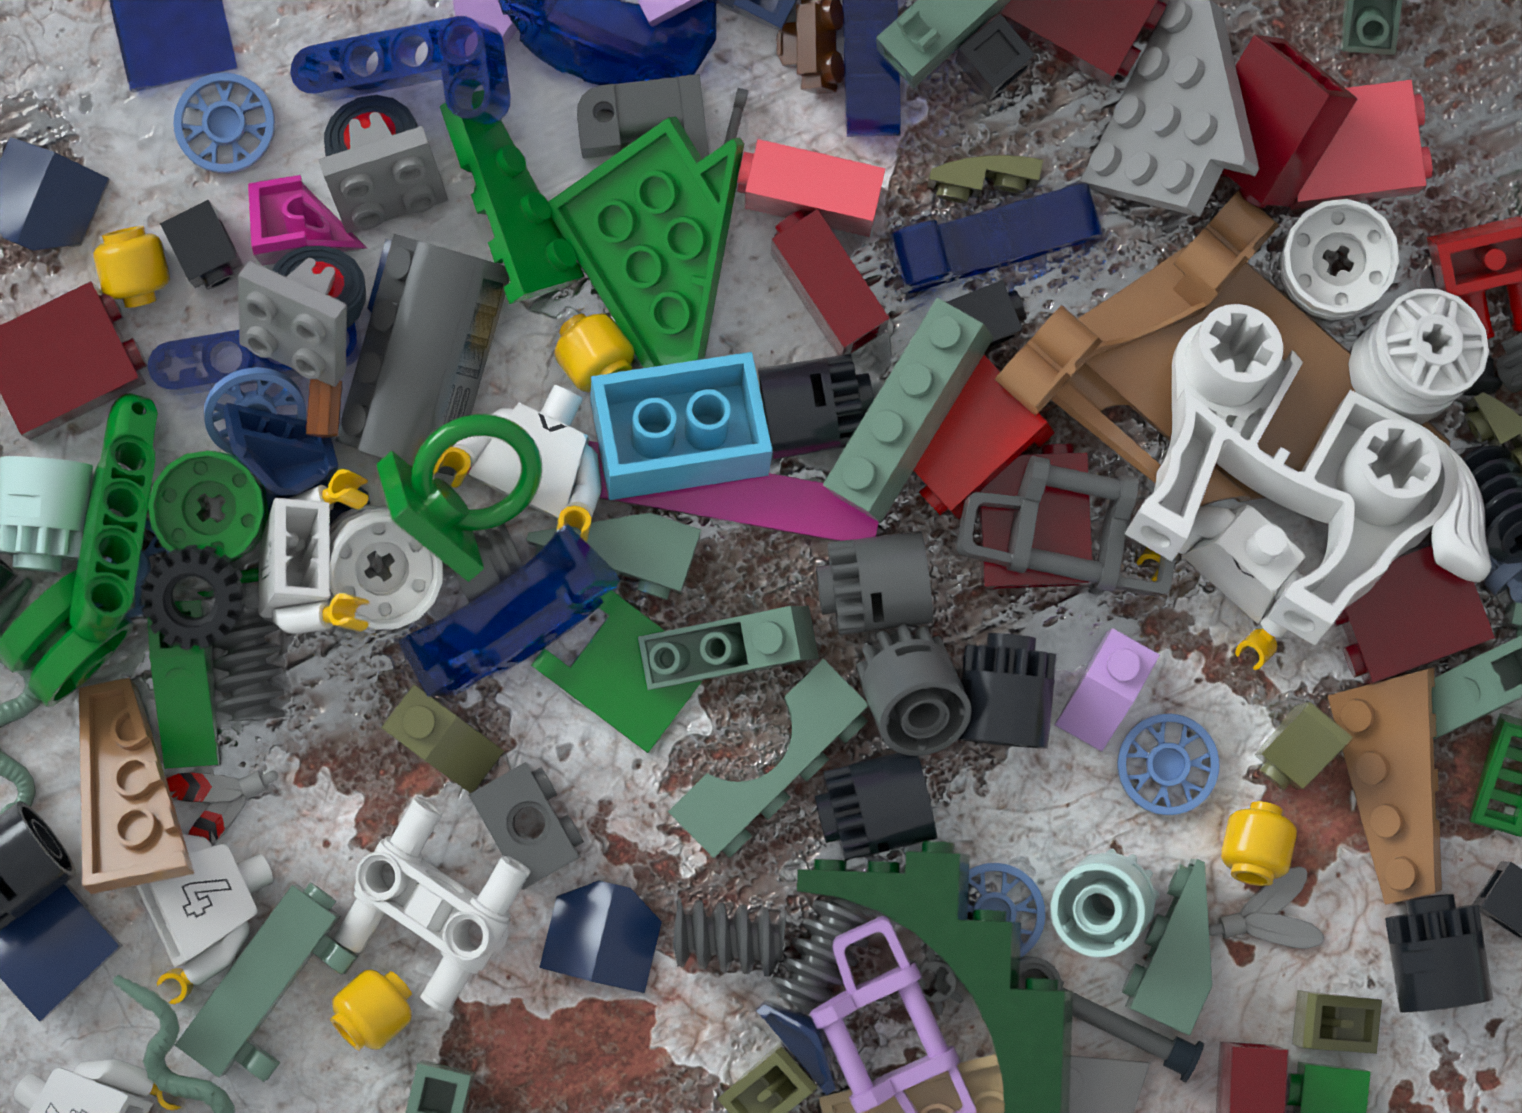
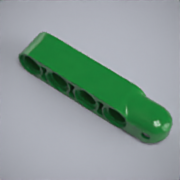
M124 393L111 406L106 423L101 458L93 473L69 613L70 623L74 631L89 641H103L111 637L133 602L156 461L153 440L158 412L150 398L132 393ZM118 463H122V464L126 465V466L129 467L131 470H127V469H125V468H122ZM110 509L119 511L124 517L114 514ZM101 555L112 558L116 564L106 561ZM93 602L104 605L109 612L98 609Z

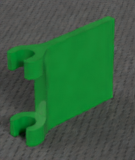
M595 579L583 597L607 614L608 617L570 667L544 648L531 666L645 752L649 753L702 681L647 690L638 637L664 632L665 630L631 606L605 584Z

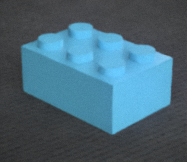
M752 352L591 376L590 404L609 500L769 476L772 447Z

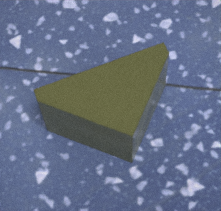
M1297 990L1292 1044L1308 1049L1377 1054L1382 999Z
M779 1043L717 1099L729 1113H787L818 1087L816 1082L788 1050Z

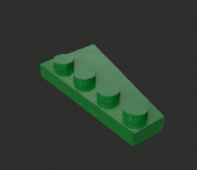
M485 89L453 96L439 106L459 164L463 170L472 173L476 185L474 192L470 195L477 214L487 215L495 238L489 241L488 245L495 263H504L510 283L503 288L509 305L569 287L585 277L577 262L573 247L564 239L551 218L549 202L538 190L526 167L523 154L514 145L501 120L498 107L490 100Z

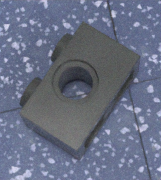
M526 762L469 794L503 857H511L531 871L521 888L522 890L581 858L576 847L584 843L569 814L559 819L549 800L557 796V793L543 768L540 767L532 771ZM528 807L538 809L545 819L543 832L540 836L531 840L521 837L515 829L517 814Z

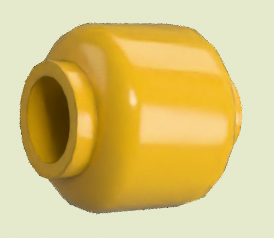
M144 226L128 227L103 234V243L98 245L93 251L94 263L102 293L113 299H123L125 308L138 307L157 301L155 291L162 289L170 281L161 239L155 234L146 233Z
M581 313L571 317L561 326L559 330L561 337L554 349L555 359L579 390L587 393L591 392V376L632 370L631 363L634 359V348L616 323L607 315L593 314L586 317L585 314Z
M1256 801L1251 803L1250 808L1237 810L1229 816L1221 850V859L1231 869V876L1234 879L1250 885L1270 886L1273 884L1274 879L1281 878L1289 872L1297 829L1289 819L1282 816L1283 810L1279 806L1268 802Z
M373 969L363 970L333 997L332 1008L335 1014L330 1018V1021L337 1032L356 1050H361L364 1046L371 1050H379L410 1023L412 1012L406 1000L412 993L404 981L392 971L383 976Z

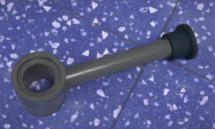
M1037 957L1020 958L1019 978L1022 973L1029 969H1039L1046 979H1059L1058 990L1070 991L1063 987L1064 981L1061 980L1059 972L1048 961ZM1073 992L1072 1016L1163 1059V1066L1181 1074V1081L1186 1083L1189 1080L1202 1054L1203 1042L1198 1041L1194 1045L1178 1036L1171 1040Z

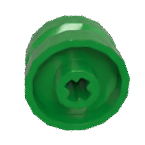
M77 569L62 577L32 602L0 638V661L12 673L27 671L36 665L31 672L28 689L46 707H53L90 679L123 644L134 626V623L125 615L115 633L106 640L89 641L77 634L70 623L69 615ZM105 606L98 608L104 612H109Z

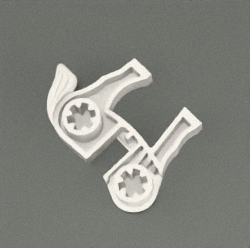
M1230 304L1215 309L1209 313L1204 321L1194 325L1183 335L1172 358V434L1168 453L1157 471L1154 492L1145 500L1125 532L1127 536L1168 560L1173 561L1188 539L1215 463L1240 482L1273 502L1301 515L1328 524L1327 549L1321 566L1304 578L1291 583L1275 603L1267 617L1313 645L1318 643L1345 608L1372 589L1392 561L1409 549L1416 547L1432 528L1431 543L1433 554L1439 566L1467 581L1481 582L1487 577L1492 565L1485 538V509L1482 495L1469 467L1445 442L1425 427L1350 390L1331 416L1302 471L1298 472L1284 464L1290 454L1289 451L1280 447L1274 457L1260 450L1257 445L1303 363L1293 350L1286 360L1283 361L1282 337L1272 320L1253 307Z

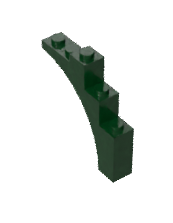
M922 841V852L906 851L905 873H900L899 862L867 861V872L846 871L847 861L826 859H814V870L798 869L797 891L840 897L879 911L914 932L948 963L973 997L992 1037L1003 1081L1004 1113H1069L1073 991L1058 990L1059 979L1025 978V989H1019L1021 923L1006 922L1007 911L974 909L973 920H967L970 855L954 853L955 843Z

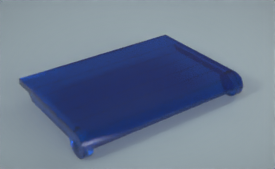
M109 0L130 92L144 91L238 68L222 0Z

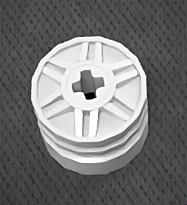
M1349 199L1324 201L1304 212L1285 238L1279 258L1281 283L1291 301L1308 315L1328 321L1352 319L1371 309L1393 283L1399 263L1397 238L1387 220L1369 205ZM1336 251L1343 252L1346 255L1344 264L1350 268V271L1340 270L1336 276L1330 275L1326 272L1329 263L1322 259L1323 254L1332 257Z
M1415 289L1398 297L1354 343L1348 363L1351 385L1356 393L1421 425L1438 417L1455 399L1467 391L1484 372L1489 354L1486 329L1476 312L1458 296L1440 289Z
M370 504L358 510H348L340 514L329 526L330 597L333 599L337 594L345 593L367 599L370 604L358 607L355 613L356 619L369 622L368 627L375 630L399 629L419 620L435 603L443 583L442 561L392 521L387 505ZM374 551L381 557L384 556L381 561L385 568L378 573L372 568H368L370 562L367 556Z

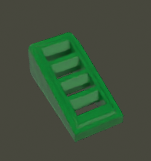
M1500 713L1492 734L1469 821L1522 838V788L1520 794L1495 787L1497 778L1522 785V771L1502 766L1504 757L1522 762V748L1509 744L1512 736L1522 739V719ZM1490 799L1516 806L1514 815L1487 808Z

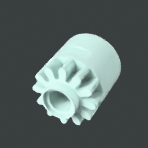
M0 457V554L13 556L12 568L42 572H62L63 559H79L91 491L93 465L52 458Z
M1109 849L1106 853L1089 854L1059 881L1052 896L1051 918L1060 938L1076 952L1091 957H1108L1128 948L1154 918L1155 901L1159 897V892L1154 890L1150 880L1153 872L1149 869L1144 870L1137 864L1136 855L1131 854L1126 857L1117 854L1114 849ZM1098 893L1107 895L1113 901L1115 909L1104 906L1099 899Z

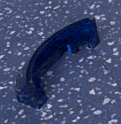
M498 0L503 15L509 16L520 32V41L531 53L557 71L566 72L583 79L584 82L595 85L621 84L695 75L717 40V3L711 0H703L654 27H651L640 4L622 0Z
M566 523L557 530L552 539L530 561L503 582L467 605L406 635L398 642L427 696H453L469 689L472 685L491 674H501L571 631L604 603L601 597L616 588L620 580L614 569Z

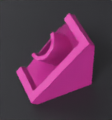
M301 175L248 183L251 247L253 255L262 266L275 264L288 252L305 246H326L341 250L342 252L367 248L352 232L346 233L343 223L303 184Z

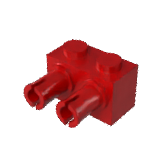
M1522 216L1426 237L1436 288L1458 296L1476 312L1486 329L1487 339L1494 337L1495 333L1494 329H1492L1485 291L1498 286L1506 285L1513 319V331H1522Z

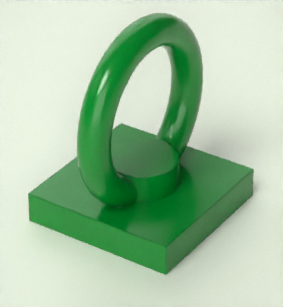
M489 414L460 417L439 427L421 445L414 459L413 467L392 450L376 464L392 521L468 582L484 569L473 531L500 526L519 515L533 500L542 478L541 454L531 435L517 423L504 417ZM477 436H487L506 442L518 455L521 465L520 476L510 494L492 506L482 509H468L463 499L449 484L440 478L433 477L436 464L442 454L461 440Z

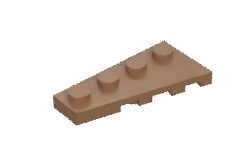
M1434 667L1327 695L1335 723L1353 737L1342 750L1385 905L1434 894L1442 890L1440 821L1436 819L1435 792L1439 790L1438 769H1434L1433 737L1437 736L1436 714L1432 713L1431 688L1435 687Z
M129 677L80 687L82 886L90 894L195 874L138 686Z

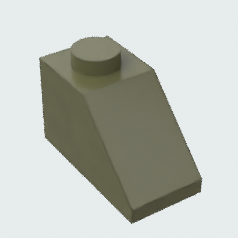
M415 684L381 727L469 793L474 792L505 752Z
M1311 702L1296 705L1256 752L1255 756L1264 763L1259 771L1283 791L1289 785L1296 790L1304 789L1353 737Z

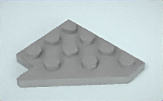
M1169 0L1143 54L1137 62V67L1120 101L1114 108L1113 115L1096 149L1090 157V162L1080 182L1093 191L1200 217L1223 169L1255 176L1259 167L1222 8L1211 0Z

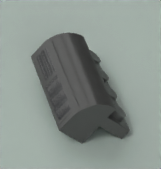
M398 234L393 235L340 421L339 436L336 437L335 441L380 458H384L392 450L413 467L418 450L435 430L452 420L472 414L506 295L503 287L509 284L510 281L504 265ZM444 466L439 469L438 473L454 476L455 469Z

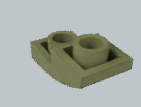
M1010 155L965 158L932 168L927 188L937 190L936 197L939 199L961 204L968 203L969 197L979 199L984 178L994 180L993 187L995 189L1009 193L1024 194L1026 187L1036 188L1040 179L1043 159Z
M1484 392L1467 401L1465 405L1469 413L1465 415V420L1474 437L1480 443L1486 441L1489 446H1499L1510 440L1515 448L1510 451L1512 453L1511 458L1518 463L1522 473V417L1501 401Z

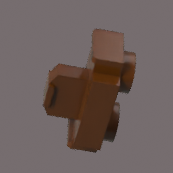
M801 0V4L796 5V22H786L782 30H779L776 34V55H778L783 66L797 67V74L802 76L801 90L813 94L837 92V83L843 81L845 66L842 55L837 51L836 30H840L844 23V11L840 0Z

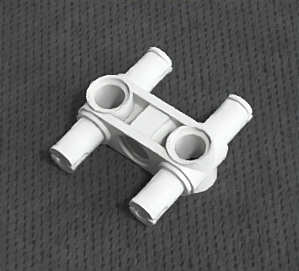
M413 798L393 836H386L385 839L380 840L375 851L365 856L358 864L356 884L354 885L355 891L353 892L356 900L336 932L334 939L353 952H364L383 916L388 914L441 950L443 958L420 997L431 1007L447 1012L453 1007L471 973L477 974L479 971H482L490 957L499 953L505 946L508 938L509 919L511 917L508 910L531 871L519 861L508 856H502L480 895H475L423 860V855L420 852L442 817L443 812L434 804L422 798ZM386 862L395 871V882L391 888H388L382 879V869ZM472 921L477 922L483 932V940L479 947H475L468 937V929Z

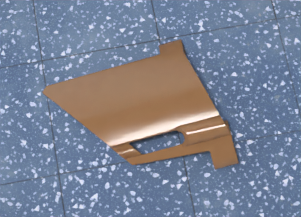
M1239 190L1193 241L1079 318H1076L1061 305L995 378V381L1035 416L1052 400L1155 484L1157 471L1161 465L1101 411L1111 406L1129 405L1166 439L1171 441L1172 358L1174 351L1183 335L1191 327L1204 321L1209 313L1219 307L1241 304L1261 311L1272 320L1281 334L1283 361L1286 360L1292 350L1303 361L1257 443L1260 450L1274 457L1280 447L1290 452L1284 464L1301 472L1334 411L1350 390L1355 392L1351 385L1348 364L1351 353L1248 263V260L1280 225L1260 207L1246 201ZM1427 421L1421 424V426L1431 431L1450 447L1451 441L1430 422ZM1215 463L1199 507L1227 499L1244 502L1265 499L1266 497L1249 488Z

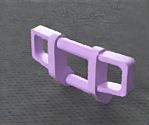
M881 916L838 935L833 941V952L846 991L818 1006L810 1012L816 1028H823L853 1093L849 1099L855 1112H865L895 1096L905 1113H918L905 1089L948 1070L963 1103L961 1109L954 1113H976L975 1103L957 1066L961 1062L954 1046H947L918 983V980L922 977L914 961L909 962L889 918ZM873 933H883L899 967L856 986L845 954V948L849 944ZM898 991L926 1050L927 1056L893 1070L871 1082L842 1018L864 1005Z

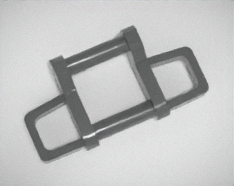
M1033 455L1027 464L1017 496L976 492L964 501L957 552L964 557L1006 566V569L1010 571L1024 573L1026 569H1032L1094 582L1096 589L1110 592L1117 589L1159 597L1168 593L1171 589L1176 559L1175 557L1173 561H1170L1163 556L1160 557L1156 583L1119 576L1126 536L1125 532L1132 522L1129 519L1137 499L1139 479L1123 474L1118 479L1050 465L1048 458ZM1045 486L1110 499L1104 517L1097 561L1032 548L1039 502L1041 501ZM978 506L1014 509L1007 552L978 546L973 542L972 535Z

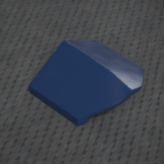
M10 137L0 159L1 236L3 239L32 251L66 246H81L110 179L56 152Z
M226 402L223 414L232 452L266 488L280 496L297 495L332 477L336 473L339 465L332 439L307 435L306 420Z
M598 880L556 897L539 968L595 983L645 993L662 921L629 887Z
M768 1001L761 1003L757 1007L756 1012L767 1022L817 1082L821 1090L828 1096L835 1090L828 1039L823 1028L817 1029L811 1016Z

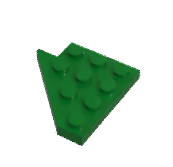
M676 116L668 117L548 201L551 207V218L564 239L573 247L578 262L618 327L632 344L634 353L643 368L701 360L705 357L744 150V142L741 137L733 138L702 159Z

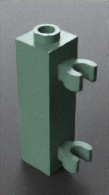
M917 0L876 37L877 50L914 89L1011 0Z
M311 882L305 889L298 884L291 885L176 1042L175 1046L218 1078L226 1075L234 1062L237 1061L261 1081L265 1082V1080H268L281 1062L250 1041L313 954L341 975L343 973L346 974L358 957L328 935L341 917L331 909L336 900Z

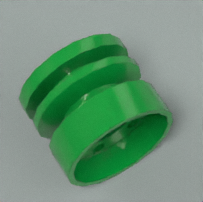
M208 450L187 453L168 464L153 483L148 502L151 528L161 545L169 552L177 548L179 550L184 549L187 545H197L198 549H204L206 546L215 548V554L221 557L226 554L232 559L231 562L255 550L261 542L269 517L265 488L261 481L237 456L219 451ZM206 496L210 498L223 497L226 502L221 507L222 513L225 515L223 520L217 517L204 518L203 513L208 508L203 501Z

